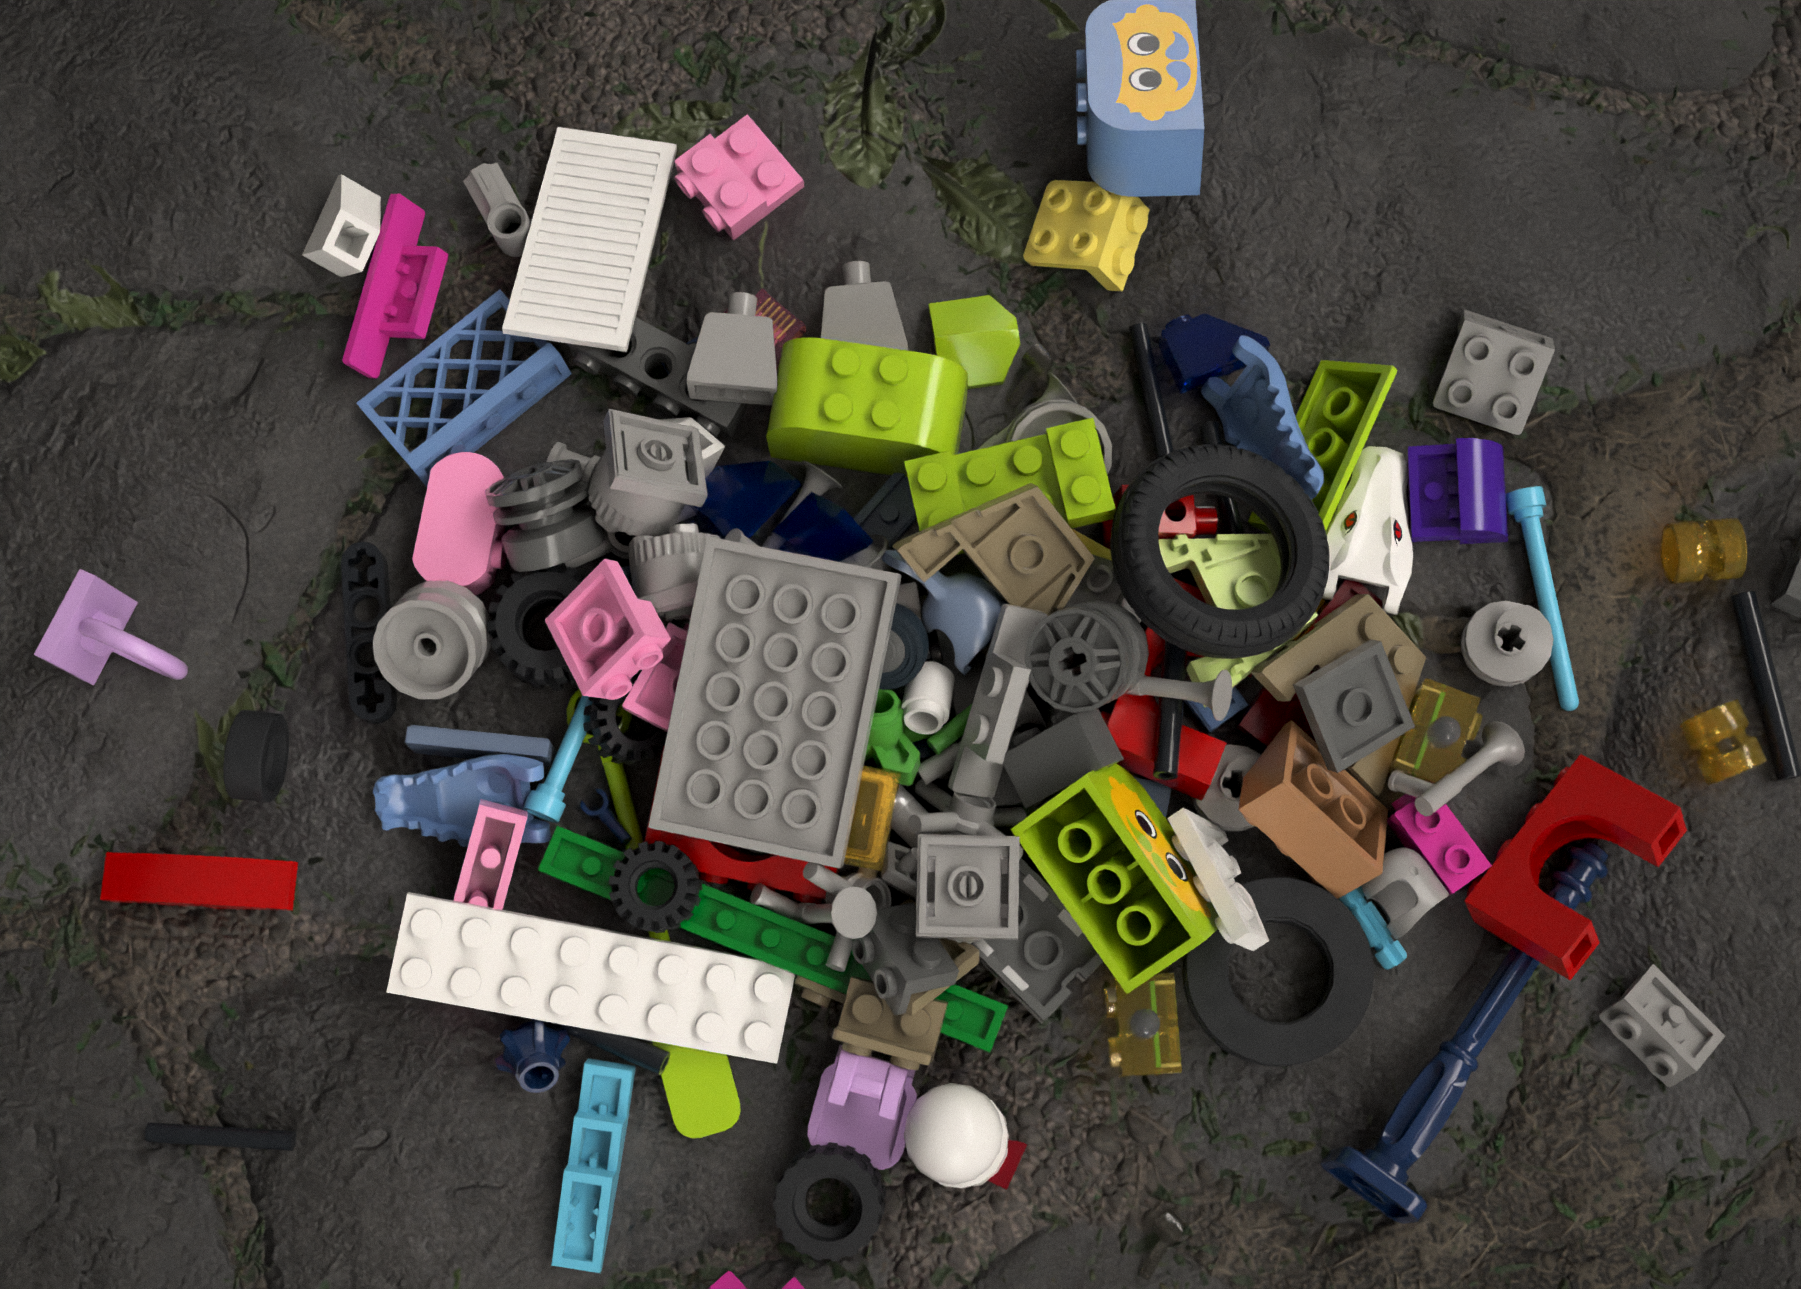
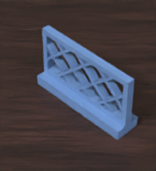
M500 289L356 403L426 487L431 468L437 462L455 453H474L572 374L560 353L550 342L542 339L503 334V331L485 330L487 318L501 307L507 312L510 300ZM460 340L474 341L471 359H449L451 347ZM483 341H505L502 360H480ZM514 342H534L539 348L526 361L512 360ZM423 369H438L435 388H413L415 376ZM448 369L469 370L466 389L445 388ZM479 370L500 371L499 382L491 389H476ZM388 397H402L398 417L379 416L374 408ZM412 398H433L430 418L409 417ZM464 399L462 412L453 419L440 418L442 400ZM389 427H397L396 434ZM406 428H428L426 441L410 453L404 446Z

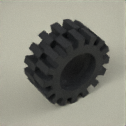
M635 674L630 679L632 687L639 676L638 674ZM629 692L615 700L589 697L588 700L593 703L584 709L583 715L590 716V721L583 723L584 731L592 730L594 737L588 739L592 747L600 745L601 749L598 752L603 758L612 756L611 762L614 763L626 762V764H631L656 756L655 754L663 751L667 732L645 721L644 730L636 738L628 737L619 730L615 719L616 711L625 701Z
M646 841L638 843V848L634 850L631 848L627 849L623 853L625 857L622 861L617 860L613 866L616 869L615 874L609 877V885L612 886V892L609 893L610 899L615 904L617 913L626 922L646 932L654 931L655 933H665V930L670 928L675 930L681 927L680 923L685 919L688 921L694 915L691 913L693 908L699 906L701 900L698 897L699 890H702V881L698 877L699 871L690 858L672 844L670 846L663 841H655L652 844ZM655 868L664 869L671 874L674 881L672 896L667 902L659 906H650L643 903L637 891L639 879L648 870Z

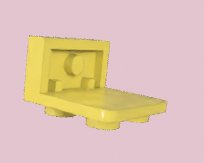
M1053 180L1046 186L1023 254L1024 260L1031 266L1087 270L1106 290L1123 292L1128 274L1131 273L1134 267V256L1141 235L1148 224L1150 209L1139 197H1128L1111 193L1101 188L1096 182Z

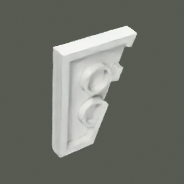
M1185 808L1168 817L1167 819L1175 832V835L1172 836V842L1178 853L1186 861L1191 862L1197 874L1193 877V882L1201 896L1206 901L1212 902L1219 915L1215 918V924L1224 939L1230 944L1235 943L1251 951L1267 943L1269 939L1252 897L1241 884L1234 880V877L1242 873L1237 860L1233 856H1229L1221 846L1228 842L1225 831L1221 830L1218 825Z

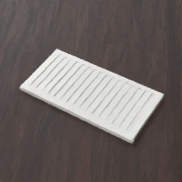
M557 127L502 326L503 334L627 352L677 152V144Z

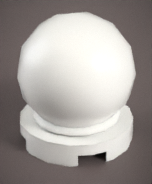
M949 1083L931 1088L916 1100L906 1118L904 1140L908 1156L921 1173L945 1187L963 1189L982 1185L999 1171L1007 1157L1009 1134L1006 1118L996 1104L985 1094L968 1085Z

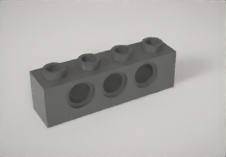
M635 317L629 341L632 349L625 357H611V350L567 343L574 357L573 362L581 369L593 375H597L598 371H601L613 377L612 382L619 389L632 396H637L638 392H641L654 399L652 404L671 417H677L678 413L685 417L693 418L715 438L721 435L731 441L752 404L713 400L695 401L690 399L686 380L695 348ZM661 363H667L672 366L671 373L666 378L657 380L649 377L651 370L661 365Z

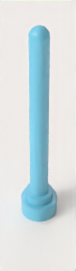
M1541 486L1522 488L1506 494L1508 513L1514 515L1515 522L1521 523L1539 611L1551 625L1554 641L1550 662L1559 703L1563 710L1573 711L1579 705V698L1539 519L1544 516L1542 508L1547 506L1544 491Z
M581 696L544 784L539 783L536 791L530 790L523 806V810L528 811V813L552 823H559L566 804L562 802L565 797L562 789L587 731H584L583 723L589 722L590 716L583 714L585 707L593 703L588 700V696Z

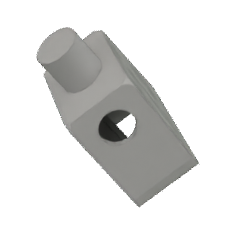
M852 261L845 263L842 266L844 285L825 288L821 338L908 351V343L890 282H871L868 262Z
M745 292L732 293L729 295L727 313L710 312L705 315L687 373L686 382L690 399L772 405L773 396L777 392L778 386L773 320L769 317L755 316L757 298L754 295Z

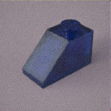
M1204 313L1194 318H1191L1190 315H1183L1171 320L1165 325V330H1162L1158 346L1180 394L1204 385L1211 377L1221 378L1246 368L1247 365L1235 357L1232 352L1234 344L1241 335L1252 338L1268 351L1270 343L1267 337Z
M771 460L717 466L705 478L707 498L703 506H689L713 534L720 536V539L725 540L729 531L735 528L740 529L746 537L750 538L801 484L796 478Z
M812 491L772 531L783 542L778 548L780 551L840 562L868 548L874 542L844 508Z

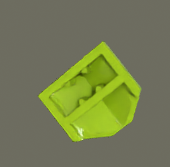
M990 295L929 303L928 307L936 356L951 360L967 371V389L1002 385L1020 346L1016 317Z

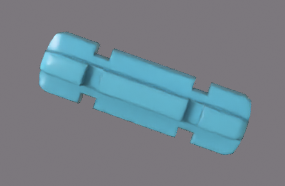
M1360 886L1338 900L1352 912L1361 925L1370 948L1374 947L1377 951L1374 955L1381 966L1386 970L1392 969L1407 958V953L1398 940L1393 941L1390 936L1392 933L1387 928V923L1372 901L1367 903L1364 898L1363 889Z

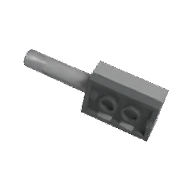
M895 783L887 824L911 848H918V834L910 832L908 819L913 814L929 812L901 784ZM937 832V833H925V834H927V835H940L941 832ZM1022 858L1019 860L1018 940L983 939L980 943H971L979 950V961L1041 1024L1071 995L1072 992L1066 985L1075 976L1083 983L1104 962L1053 889Z

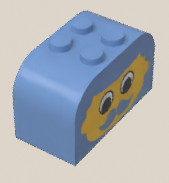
M1108 0L1094 9L1088 17L1085 28V49L1076 50V77L1085 78V83H1076V111L1085 112V116L1077 117V145H1086L1088 172L1101 188L1121 196L1200 195L1204 114L1196 0Z

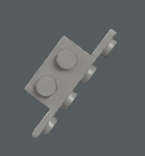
M1003 604L949 780L948 787L953 792L987 798V796L993 798L1004 766L1005 754L1009 749L1029 683L1028 678L1031 669L1026 667L1024 658L1028 638L1038 623L1048 617L1042 611L1010 604Z

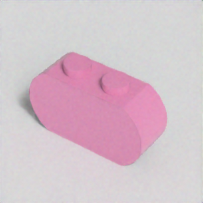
M472 452L455 453L441 459L431 468L412 557L415 568L425 581H451L468 588L474 595L481 594L495 582L497 568L503 569L507 559L502 543V536L504 535L506 525L495 523L493 512L498 507L489 506L485 495V490L503 479L504 476L499 468L483 455Z

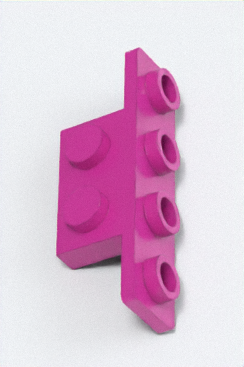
M392 193L389 196L380 233L376 241L342 359L345 365L368 378L379 377L390 337L425 339L449 256L448 253L439 247L416 246L424 221L425 211L401 194Z

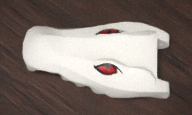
M1368 446L1361 451L1353 469L1351 481L1345 489L1337 510L1326 530L1330 559L1328 580L1322 599L1332 601L1336 592L1337 580L1342 578L1386 588L1382 609L1386 613L1398 614L1402 597L1412 574L1413 545L1410 536L1406 496L1409 469L1408 460L1402 453L1387 447Z

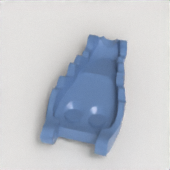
M1241 335L1234 344L1232 352L1247 367L1231 387L1218 377L1209 378L1201 389L1202 395L1216 409L1223 424L1226 442L1238 449L1242 448L1254 452L1281 467L1287 475L1292 476L1305 490V494H1308L1312 500L1317 496L1324 483V473L1318 461L1310 452L1302 435L1290 401L1285 376L1278 362L1262 345L1248 336Z
M497 754L469 759L455 765L412 775L394 774L382 776L376 781L373 789L376 803L375 812L381 820L383 830H390L396 827L421 829L422 836H434L440 842L456 839L460 846L468 847L480 799L523 810L531 790L530 782L544 778V766L542 762L532 758L511 754ZM528 813L521 843L549 842L551 839L550 824L546 821L534 819V816Z

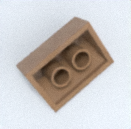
M1292 720L1286 723L1243 778L1238 810L1249 824L1257 826L1266 834L1282 854L1290 856L1299 864L1314 883L1323 886L1329 893L1339 899L1382 874L1388 809L1345 769L1339 773L1327 770L1317 743Z

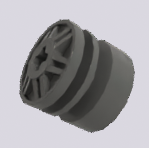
M567 459L534 464L512 473L485 490L489 506L498 507L493 512L495 523L500 525L518 524L502 536V543L512 570L518 572L534 571L559 565L587 554L600 546L605 540L601 525L595 521L596 510L589 505L573 506L589 495L587 483L579 481L584 476L579 460Z
M1100 599L1072 605L1071 607L1058 610L1041 620L1028 638L1024 658L1026 667L1031 669L1028 679L1037 694L1054 708L1078 713L1093 711L1134 689L1145 673L1149 650L1146 633L1136 616L1120 604ZM1084 653L1087 662L1076 665L1073 655Z

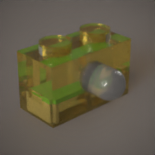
M1425 678L1417 686L1409 708V713L1415 727L1400 736L1388 775H1391L1395 770H1400L1409 776L1435 784L1445 775L1452 773L1466 762L1467 759L1461 757V753L1466 739L1473 741L1480 728L1483 715L1476 711L1481 698Z
M1174 973L1156 974L1128 994H1126L1114 977L1112 979V988H1104L1106 1018L1115 1017L1117 1037L1108 1038L1110 1067H1118L1119 1078L1182 1073Z

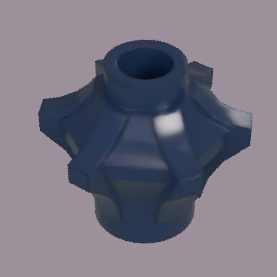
M535 1019L532 1022H525L519 1025L515 1031L504 1029L499 1035L501 1042L504 1044L503 1054L495 1059L498 1069L513 1074L521 1087L528 1092L540 1093L552 1088L558 1081V1070H561L566 1064L561 1054L570 1041L567 1030L555 1031L543 1025V1021Z

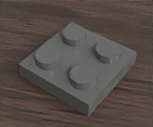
M1370 639L1293 684L1329 771L1341 772L1415 727L1381 641Z

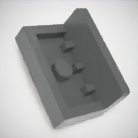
M913 902L877 909L876 922L872 930L862 938L852 939V952L856 961L863 965L874 982L877 994L886 1001L894 1015L906 1013L911 994L955 985L959 969L939 939L916 938V906Z

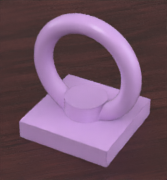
M79 569L34 653L35 656L91 685H95L112 652L175 680L185 678L188 673L187 665L180 659L123 631L138 603L137 601L97 576Z

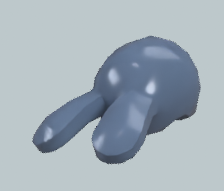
M896 550L885 551L882 557L883 562L913 577L928 590V595L921 606V622L928 633L934 629H939L949 637L955 651L954 665L965 676L972 668L969 663L992 640L1001 607L1007 603L989 582L972 573H955L946 577L938 570L924 583L916 576Z

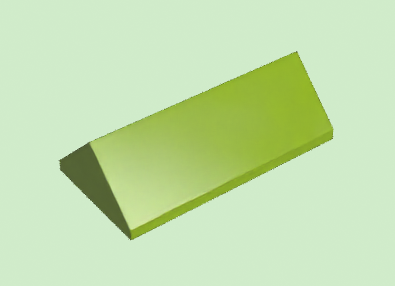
M1321 360L1296 414V419L1305 442L1323 469L1324 483L1317 496L1312 499V502L1319 512L1318 515L1322 519L1325 530L1328 528L1398 371L1393 365ZM1252 511L1248 523L1272 534L1265 523Z

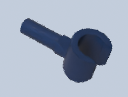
M596 788L595 790L603 797V806L597 811H591L584 801L581 800L582 810L590 818L600 819L603 824H606L622 845L628 844L632 837L611 811L612 801L602 789Z

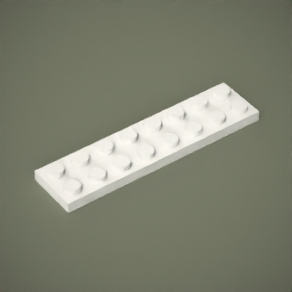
M408 892L386 992L777 1064L795 975L749 956Z

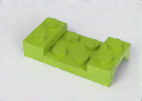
M1094 418L1046 428V434L961 454L952 455L950 450L904 461L919 531L1029 483L1038 486L1071 529L1112 520L1116 512ZM961 550V551H960L958 554H956V555L964 554L965 552H964L963 550Z

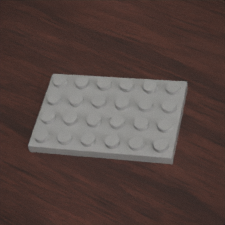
M707 536L648 828L830 867L843 868L902 575Z

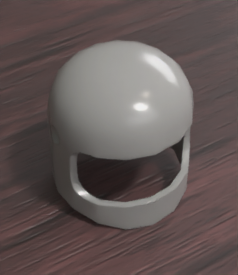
M1397 848L1385 853L1382 874L1362 885L1363 893L1367 900L1373 899L1386 914L1388 919L1387 928L1395 939L1404 936L1427 911L1450 895L1423 857L1409 848Z

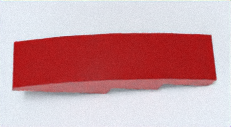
M106 852L100 900L124 903H153L166 906H203L214 909L293 911L298 862L201 855Z

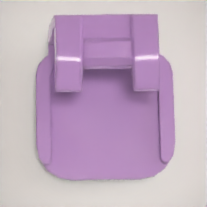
M839 1045L835 1063L824 1070L820 1079L808 1123L807 1135L812 1146L816 1144L823 1146L831 1142L838 1143L839 1146L843 1147L849 1145L856 1148L855 1151L859 1154H865L870 1158V1163L874 1168H878V1170H884L895 1165L900 1160L905 1148L904 1131L907 1115L917 1100V1093L912 1086L916 1070L896 1066L887 1060L856 1055L843 1050L842 1045Z

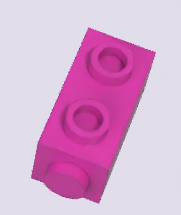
M1404 794L1391 804L1397 812L1387 819V823L1405 848L1412 849L1423 857L1450 895L1492 866L1446 804L1431 816H1424L1415 807V799L1417 797Z

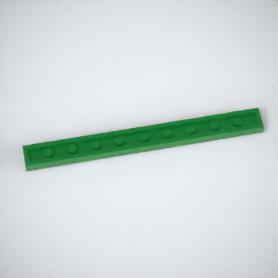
M557 826L538 871L611 901L609 893L612 892V886L609 885V877L615 874L616 869L613 868L617 860L621 862L625 855L622 851ZM659 868L648 870L639 879L637 886L638 895L642 902L647 905L659 906L670 899L674 891V881L671 874ZM702 884V890H699L698 897L701 898L699 906H695L691 912L694 915L688 921L685 919L680 923L681 927L679 929L845 995L847 994L852 976L872 981L863 965L856 961L852 950L844 972L836 971L826 966L835 936L705 884ZM951 985L935 998L948 1002L940 1034L991 1053L1008 1005L960 986Z

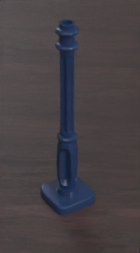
M1586 841L1580 847L1569 848L1566 853L1569 863L1563 871H1555L1550 877L1553 887L1547 895L1572 910H1575L1580 902H1589L1592 898L1589 887L1595 878H1605L1608 874V869L1605 865L1608 855L1600 847ZM1513 946L1450 1041H1443L1440 1044L1439 1052L1418 1073L1401 1096L1382 1128L1374 1149L1367 1148L1364 1154L1350 1146L1332 1149L1322 1161V1168L1394 1221L1402 1224L1418 1222L1427 1208V1203L1420 1195L1405 1185L1409 1179L1406 1171L1421 1157L1445 1125L1464 1091L1471 1072H1475L1478 1068L1476 1058L1540 962Z

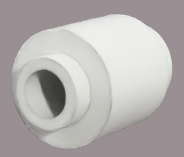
M926 661L918 675L905 684L901 709H904V722L906 726L916 733H936L949 719L955 678L953 673L944 665L934 661Z

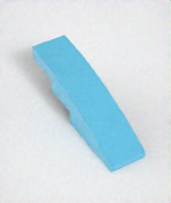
M590 1058L584 1063L579 1107L573 1121L568 1165L563 1173L551 1266L595 1273L602 1271L628 1124L636 1068L634 1065Z

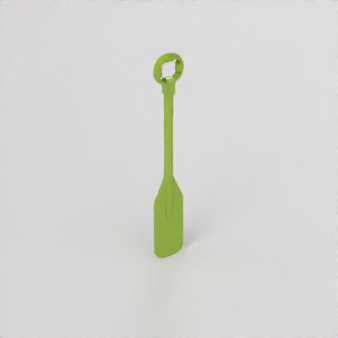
M580 689L569 700L566 709L568 725L582 696ZM621 704L616 711V716L622 718L618 728L624 734L629 728L632 714L624 710ZM586 733L583 742L590 744L588 739L594 736ZM601 756L618 821L632 837V840L625 845L626 850L629 848L634 850L639 847L638 843L644 841L623 763L611 762L612 756L606 758ZM668 929L665 930V933L648 931L650 938L671 942ZM652 1041L654 1046L670 1052L669 1062L661 1076L677 1130L684 1136L695 1139L732 1128L739 1119L741 1108L727 1054Z

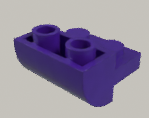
M1456 438V444L1408 446L1412 542L1459 540L1460 544L1508 542L1504 453L1501 444L1486 439Z

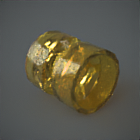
M1735 517L1709 519L1705 521L1703 527L1696 521L1665 524L1661 536V560L1667 580L1671 584L1699 582L1705 574L1711 581L1741 578L1746 569L1747 544L1740 521Z
M1738 699L1712 708L1679 724L1689 747L1699 750L1701 753L1697 764L1708 786L1767 762L1757 738L1748 736L1745 732L1750 723ZM1730 739L1733 751L1721 755L1715 744Z

